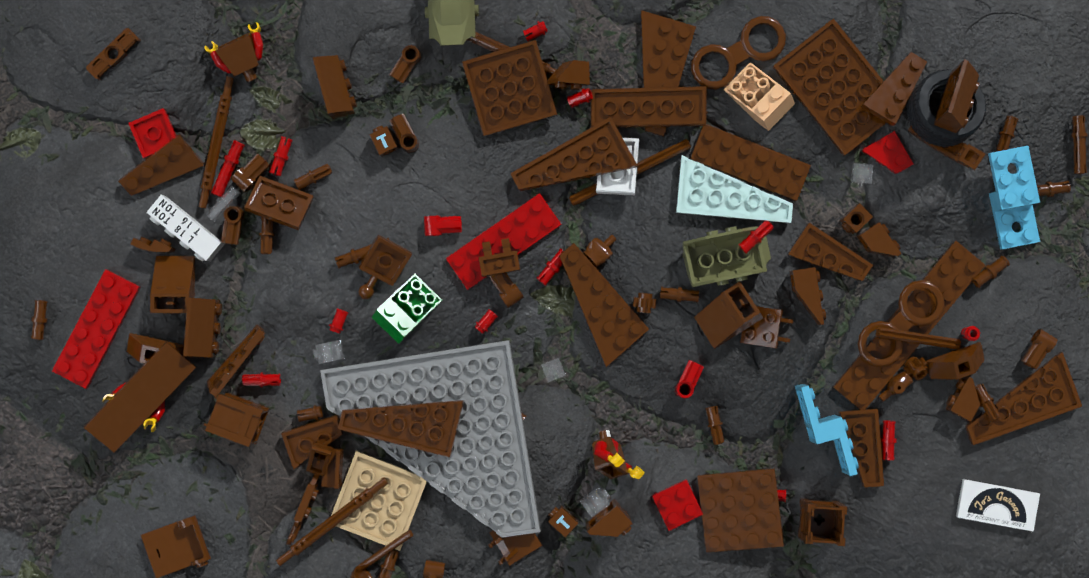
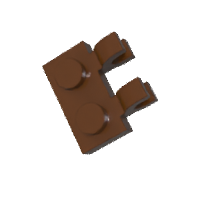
M509 238L501 239L503 253L492 255L490 241L482 243L484 256L479 257L482 277L520 271L517 251H511Z

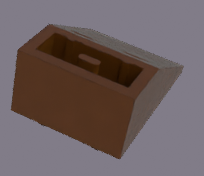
M156 256L150 293V313H186L187 299L195 298V256Z
M739 281L722 292L694 318L715 349L763 319V316Z

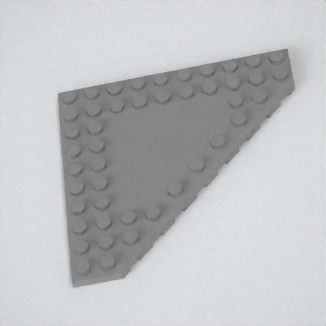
M510 340L320 370L326 408L341 417L342 410L464 400L451 457L365 437L374 444L379 445L397 461L402 462L416 475L425 479L439 492L444 493L458 506L467 510L481 523L490 527L500 537L541 531Z

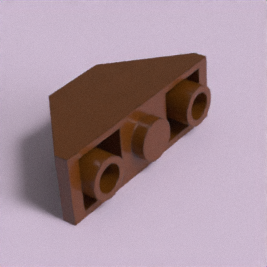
M130 333L126 352L139 363L145 364L166 341ZM168 342L183 355L184 345Z
M980 342L926 360L931 379L956 380L976 373L985 361Z

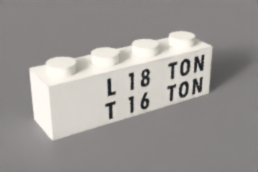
M160 195L147 211L151 216L149 219L158 226L160 224L166 228L164 231L173 238L174 236L181 240L179 243L187 250L191 248L195 251L194 256L202 262L204 260L211 262L224 246L220 239L167 196Z

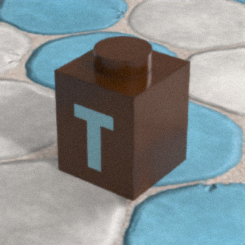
M381 125L372 130L373 133L369 134L381 157L399 149L387 126L383 127Z
M562 505L559 508L554 507L548 514L550 516L548 522L564 537L578 524V520Z

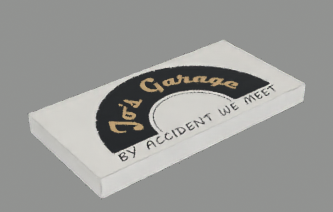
M962 479L956 517L1034 531L1040 493Z

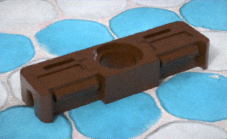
M129 28L124 29L86 66V70L95 79L101 80L100 77L111 66L114 68L127 56L126 52L137 41L141 42L140 38ZM112 49L118 51V56L115 59L109 58V52Z

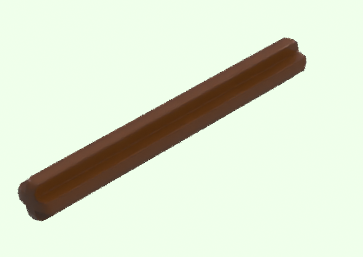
M878 327L875 334L877 338L951 349H959L961 347L960 339L882 327Z

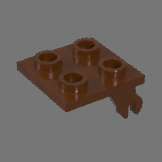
M757 307L763 319L742 331L740 343L777 348L778 341L790 343L791 339L778 337L780 322L793 324V320L782 318L783 310Z
M494 530L489 532L493 538L492 542L488 544L489 548L496 544L503 554V557L498 561L500 565L507 561L510 566L542 546L535 533L502 538Z

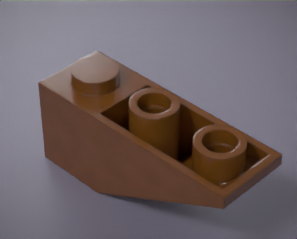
M815 267L789 271L793 292L818 325H823L824 320H826V312L821 306L823 293L818 287V282H820L819 271H816Z

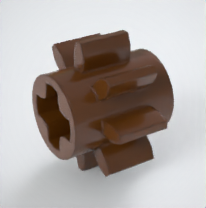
M638 293V297H634L633 306L637 307V312L651 313V308H656V299H652L653 294Z
M911 357L905 362L904 370L911 378L914 377L915 380H921L927 375L929 367L923 357L920 359Z

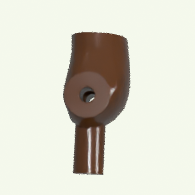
M610 235L604 242L594 238L587 245L583 254L595 267H598L612 257L613 253L609 247L616 241V238Z
M904 371L895 375L888 382L887 390L878 397L884 402L892 395L903 393L913 383L912 378Z

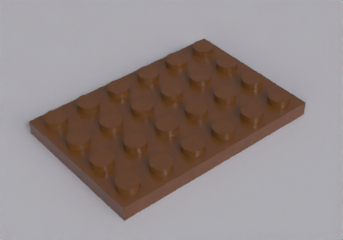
M834 18L773 65L775 71L843 156L886 123L860 107L882 84L883 80Z

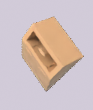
M751 62L724 88V91L768 131L795 104L789 91Z

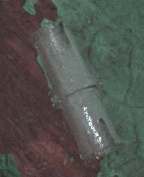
M231 185L221 198H217L216 204L206 215L215 222L241 193Z

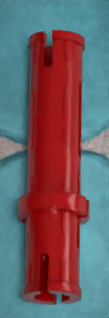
M233 140L228 154L224 157L223 167L211 193L223 197L234 168L240 162L238 160L245 144Z

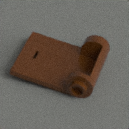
M196 515L141 535L156 578L191 565H197V568L209 564L208 560L211 559Z

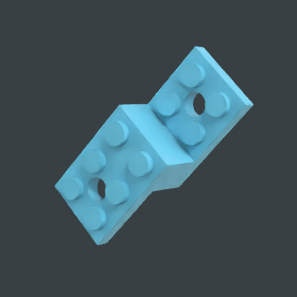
M1029 146L989 153L988 156L996 191L989 193L1000 250L1040 242L1033 204L1040 203ZM1010 163L1016 166L1014 174L1008 172L1007 167ZM1014 222H1018L1021 226L1018 233L1012 229Z
M804 384L796 385L795 389L810 442L820 444L833 440L842 472L849 476L858 474L856 469L859 468L856 457H853L851 452L854 449L853 443L846 434V431H848L846 420H842V417L837 415L818 419L820 418V412L818 407H814L813 400L815 399L813 389Z

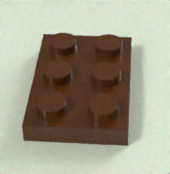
M259 176L244 209L247 212L299 231L314 197L306 192Z

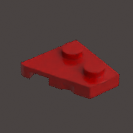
M895 131L861 150L865 155H869L894 174L913 165L911 158Z

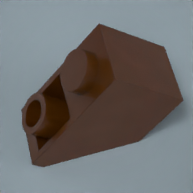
M572 60L562 63L547 80V85H555L557 89L569 86L571 90H581L582 86L590 85L589 62Z
M880 222L875 223L857 236L867 252L892 257L901 255L899 244L890 238L888 228L884 224L881 225Z
M966 376L960 378L956 383L955 387L957 389L954 395H950L947 399L946 410L971 422L980 406L973 378Z

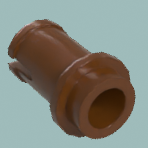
M314 405L312 408L297 410V415L300 414V416H297L299 422L310 419L319 420L323 417L321 406Z

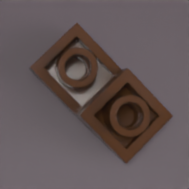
M141 236L140 239L133 238L130 245L152 252L173 253L176 250L171 247V242L163 238L160 241L154 239L152 242Z

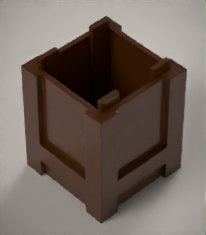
M228 392L214 397L217 399L208 424L204 423V426H206L205 431L250 447L251 444H257L270 408Z
M800 498L799 506L801 511L798 538L805 544L819 542L845 546L844 521L845 515H847V506L839 501H818ZM818 514H821V517L824 518V520L819 525H817V522L813 519L816 518Z

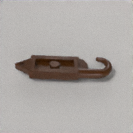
M314 474L312 481L307 485L294 518V525L286 542L289 546L295 541L305 518L308 519L312 508L309 507L311 501H315L318 496L317 482L320 476L318 474Z

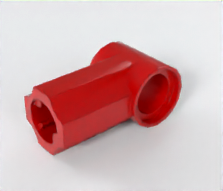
M425 216V236L462 233L461 216Z
M688 360L682 376L675 386V393L678 397L689 398L692 396L704 368L702 365ZM682 384H686L689 387V392L686 395L680 393L679 389Z

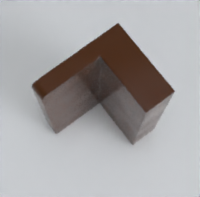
M333 448L326 474L322 476L321 487H334V489L342 487L343 448Z

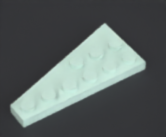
M681 155L676 213L791 223L793 203L768 194L754 186L752 187L738 179Z

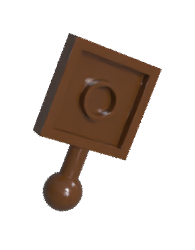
M377 235L359 265V269L372 275L367 284L359 288V296L362 299H370L374 294L373 287L378 279L393 286L412 256V252Z

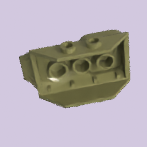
M428 0V7H425V18H429V39H435L440 46L463 45L468 38L475 37V16H479V5H475V0Z
M734 226L726 228L724 233L718 234V230L707 232L705 237L684 241L683 257L692 287L717 282L718 286L729 283V279L736 278V282L747 280V275L766 272V264L771 259L767 237L765 236L761 240L762 242L757 243L747 254L742 251L738 244L751 234L750 231H755L758 226L738 230Z

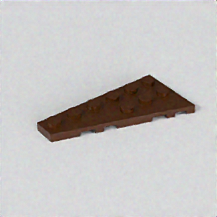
M572 243L559 257L605 367H607L646 333L649 328L575 243Z
M1059 352L994 403L1000 414L998 420L990 421L987 413L984 411L967 424L965 428L971 444L975 445L1082 407L1063 352Z
M464 400L342 410L338 429L451 457Z

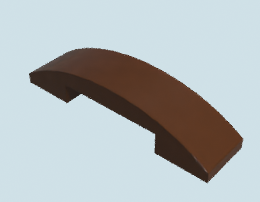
M912 126L908 129L912 135L934 150L974 171L985 156L984 152L963 142L950 147H939L929 144L914 132Z

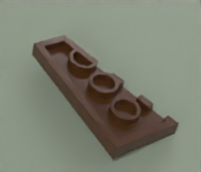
M910 52L860 107L894 126L927 61Z
M179 134L120 178L118 182L132 196L204 166V163Z
M811 223L806 225L787 254L859 281L864 280L873 266Z
M258 324L208 379L209 392L214 397H217L244 360L250 356L254 347L263 341L265 332Z
M878 409L838 411L842 420L845 419L848 425L846 434L853 443L854 449L851 451L853 457L857 459L859 465L858 472L863 487L884 486Z

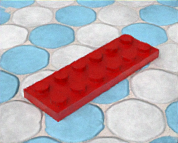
M539 193L448 256L446 260L466 289L469 290L486 278L482 277L479 257L484 256L482 243L490 241L492 255L503 253L501 239L509 238L511 251H517L519 255L562 224Z
M105 269L52 372L88 389L141 287Z

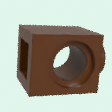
M858 203L839 221L842 223L841 227L847 233L855 234L873 216ZM852 215H856L859 218L857 225L851 223Z

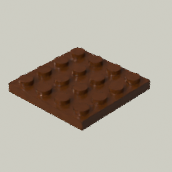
M536 40L462 62L483 136L557 115L549 85H547V76Z
M775 468L697 476L703 513L702 520L706 552L784 546Z

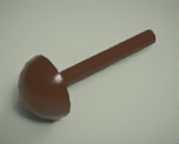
M406 531L356 566L351 572V578H373L366 568L413 537L412 531Z

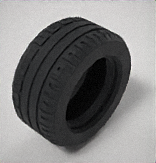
M950 69L938 70L929 74L913 89L907 102V117L914 132L929 144L939 147H950L965 141L980 128L986 115L985 96L981 88L978 87L976 93H973L972 96L974 103L970 111L967 112L968 122L965 128H961L957 133L934 125L936 118L929 106L930 95L934 92L945 91L949 75L953 71Z

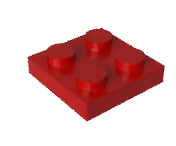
M164 108L128 123L144 159L176 137L174 128Z
M687 479L652 495L668 531L703 515Z

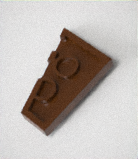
M337 415L281 433L293 469L310 458L315 442L328 445L343 434V431L338 429L339 419Z

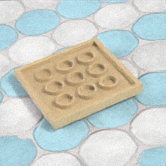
M356 451L332 515L382 478H385L389 484L374 494V497L337 524L336 527L380 544L388 545L409 530L427 481L414 472ZM403 544L395 549L400 551Z

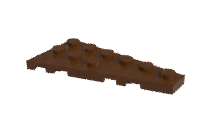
M641 10L644 88L678 87L696 26ZM645 127V132L662 137L666 130V127Z
M609 117L510 174L518 189L525 191L637 168L638 165L612 118Z

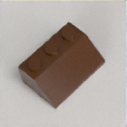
M338 55L313 57L327 113L333 119L354 114V108L357 107L355 97L350 95L349 90L352 89L350 79L345 77L344 71H347L344 59L341 60Z
M966 59L950 73L934 123L935 126L957 133L961 128H965L968 122L967 112L970 111L974 100H972L973 93L975 94L979 87V82H977L979 74Z
M187 299L183 356L215 357L216 353H218L219 342H217V334H220L221 325L218 323V316L222 313V304H219L220 300Z
M613 499L586 523V529L589 535L618 537L620 534L624 536L628 533L633 523L627 512Z

